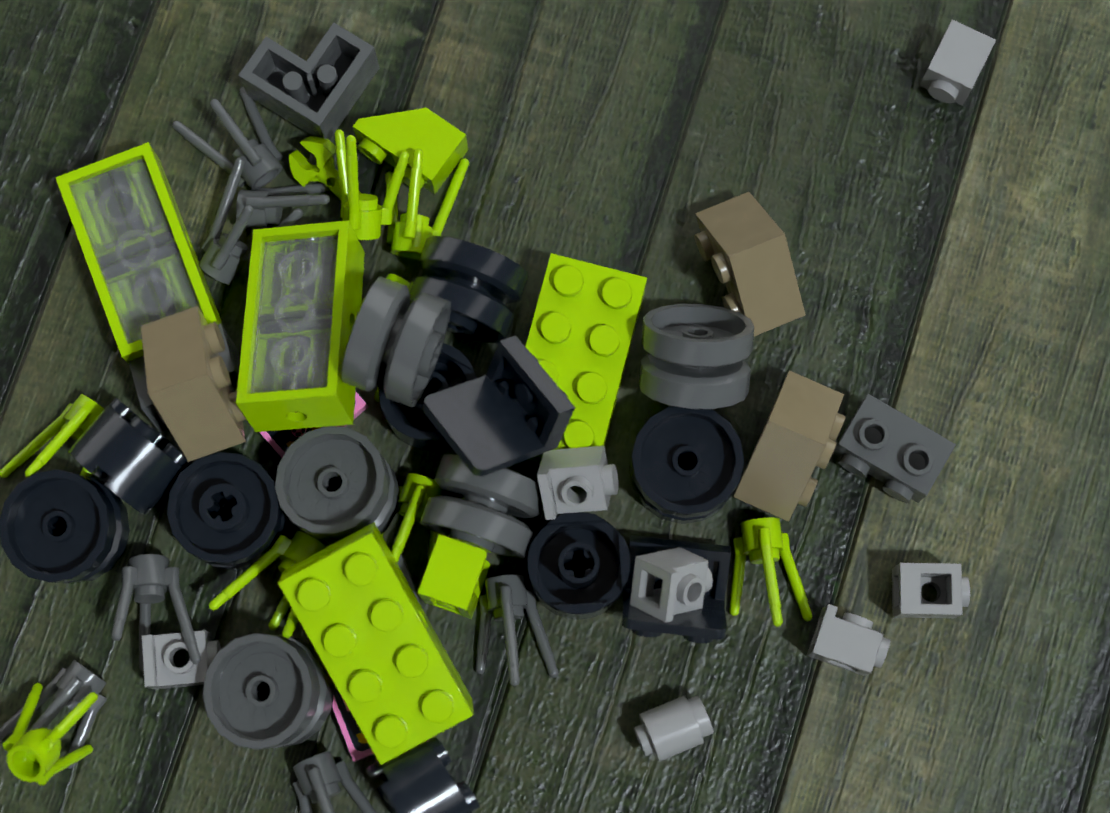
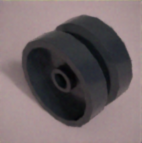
M447 236L427 238L418 261L420 268L427 276L411 280L408 287L410 305L423 292L443 298L451 302L448 332L487 343L499 344L500 340L506 339L514 319L513 313L506 304L521 300L528 281V272L506 256L486 247Z
M675 406L667 407L650 417L637 434L629 467L632 487L643 506L660 519L679 524L704 521L719 512L734 493L740 482L744 456L741 440L728 420L714 410L688 409ZM678 457H684L687 463L695 462L696 467L689 471L681 469L678 465Z
M218 452L197 459L179 474L169 493L167 515L173 535L188 553L219 570L241 571L248 569L273 547L280 535L285 536L288 516L280 507L275 489L276 482L259 463L241 454ZM234 506L231 509L233 518L226 521L223 518L224 511L228 507Z
M58 469L38 472L17 484L4 502L0 516L1 546L11 564L30 578L50 583L62 582L68 584L93 581L110 571L125 552L130 532L127 509L121 498L107 488L100 479Z

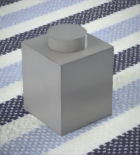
M952 19L919 86L928 89L929 94L941 102H955L963 106L996 39Z

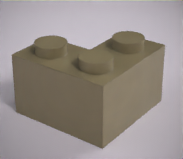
M750 192L695 213L700 232L694 234L697 248L705 262L711 260L719 281L722 284L726 283L728 294L722 297L724 307L740 312L751 319L754 325V336L806 315L785 233Z
M198 306L142 325L141 335L148 395L188 462L246 442L243 421L247 419L236 405L237 391L232 392L228 386L231 384L230 376L222 357L219 355L220 352L225 351V343L218 325L215 322L208 324Z
M789 370L733 497L788 522L797 504L807 507L818 483V480L811 477L816 466L825 470L846 416L838 413L844 394Z

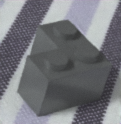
M333 22L307 61L270 38L265 37L238 76L247 96L311 136L330 140L379 70V64L375 48Z

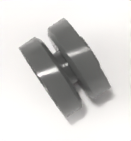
M379 277L366 295L353 326L343 361L342 382L371 392L384 379V391L387 399L414 407L420 400L441 353L451 314V302L423 292L410 305V294L407 286Z
M675 304L661 306L649 311L643 317L642 344L644 350L648 353L640 360L639 385L641 392L652 400L669 406L688 409H717L733 406L744 401L749 393L751 374L750 366L744 359L748 358L751 354L754 339V325L751 319L737 311L705 304Z
M328 426L305 433L288 447L277 468L275 489L281 509L300 530L320 541L326 548L375 522L380 533L383 534L397 513L400 489L394 470L365 435L348 427Z
M444 454L434 481L443 491L457 498L441 495L429 497L419 524L440 535L484 549L487 553L524 559L533 532L526 524L511 516L532 518L540 514L543 504L539 483L505 468L486 476H476L470 472L458 455Z
M255 633L234 639L216 654L206 671L203 698L208 718L218 733L237 746L252 749L283 748L303 743L321 729L331 712L335 688L330 674L313 646L301 638H285L281 635Z

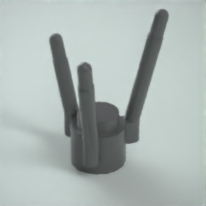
M241 87L240 95L261 144L256 139L247 140L217 99H212L210 106L239 146L234 151L233 158L236 160L238 157H242L245 160L238 184L239 188L248 184L251 190H257V188L267 185L279 175L283 169L279 161L283 156L274 146L255 102L247 96L244 87ZM180 121L173 122L172 127L188 142L229 175L231 174L234 166L232 162Z
M238 157L235 160L210 234L201 247L205 254L199 262V267L205 273L229 285L234 282L238 274L247 277L250 267L251 253L248 256L245 255L248 247L239 238L253 213V207L246 205L229 234L222 233L245 165V160L242 157ZM299 208L295 209L277 227L293 226L302 217L303 211Z
M310 183L305 187L295 185L279 188L240 190L236 203V219L239 218L246 205L253 207V213L245 227L252 229L253 237L254 229L271 228L272 225H279L281 223L282 207L328 204L330 199L327 195L310 194L328 192L330 189L323 183Z
M157 554L134 556L128 560V566L122 568V588L111 635L114 641L121 639L131 596L134 594V601L140 603L139 669L141 671H144L142 635H151V604L164 601L165 593L168 591L172 598L191 662L198 664L201 661L196 637L179 585V568L169 567V559Z
M502 575L486 579V594L479 596L481 617L475 671L478 674H482L485 671L493 613L494 621H503L509 682L512 686H518L520 677L514 620L524 618L523 609H525L550 677L556 678L559 672L536 607L535 593L533 589L526 590L525 576Z
M73 660L67 669L62 667L54 679L42 689L35 711L50 697L53 696L56 699L29 730L46 728L64 706L72 710L90 692H95L98 695V699L84 714L69 753L83 747L98 711L107 701L104 696L99 694L107 683L76 660ZM23 707L0 728V741L14 731ZM74 763L73 765L67 767V768H68V769L73 768L74 765H75V763Z
M331 751L317 754L293 766L298 781L292 785L299 800L301 813H313L311 801L312 804L319 803L322 813H335L330 798L341 793L338 785L340 782L363 813H377L352 779L345 761L335 764Z

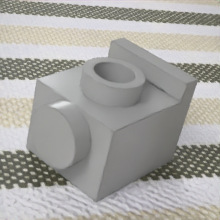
M604 446L557 449L543 454L537 478L546 520L556 519L557 514L608 510L611 495L618 494V474L615 464H607Z
M681 547L636 556L630 605L665 623L673 621L674 615L701 609L704 594L711 589L713 583L712 573L708 567L709 560ZM656 576L662 579L663 582L662 588L654 590Z
M899 563L892 568L893 618H957L963 615L962 607L969 606L970 583L968 577H962L961 564ZM924 584H930L935 587L937 598L934 602H928L921 596V588Z
M831 604L823 607L806 656L862 676L872 673L873 666L881 668L889 649L890 639L884 638V634L871 630L873 622L866 618L844 613L843 618L840 619L835 617L838 607Z
M206 630L194 631L201 661L198 664H193L189 656L187 665L177 668L173 661L175 652L179 649H186L188 651L182 633L142 635L145 687L157 690L204 685L206 671L216 654L221 650L220 642L212 641V633Z

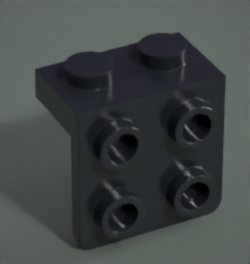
M515 335L499 341L486 375L426 396L422 409L470 472L476 476H486L557 448L575 410V406L571 403L566 393L557 386L542 368L537 358L528 351Z
M630 535V573L627 584L624 586L622 626L631 629L634 634L642 637H658L665 633L682 635L684 639L690 642L702 644L710 643L713 639H724L727 629L725 595L731 547ZM681 547L709 560L708 567L712 573L713 583L711 589L704 594L701 609L674 615L673 621L665 623L630 605L636 556ZM656 576L654 590L662 588L663 582L662 579Z

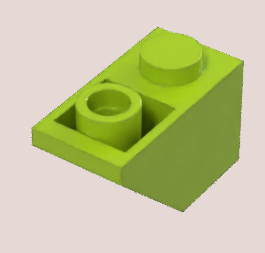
M428 108L360 118L353 125L355 136L359 143L357 148L371 161L381 164L384 160L396 168L401 152L407 151L409 153V160L402 180L408 186L410 185L413 153L416 149H421L423 151L420 190L424 187L434 195L468 151L466 134Z

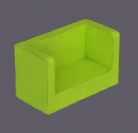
M439 534L418 590V594L424 603L472 619L490 569V563L486 560V551Z

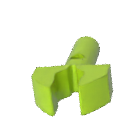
M305 138L300 144L314 154L317 164H310L298 150H295L289 154V164L293 177L303 187L311 181L322 182L341 200L339 175L334 164L336 146L326 138Z

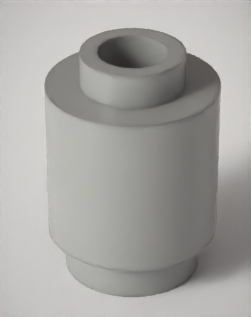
M683 695L639 714L641 725L634 727V732L644 755L648 756L654 753L658 762L703 744V738L714 733L708 714L698 695L690 699H686Z

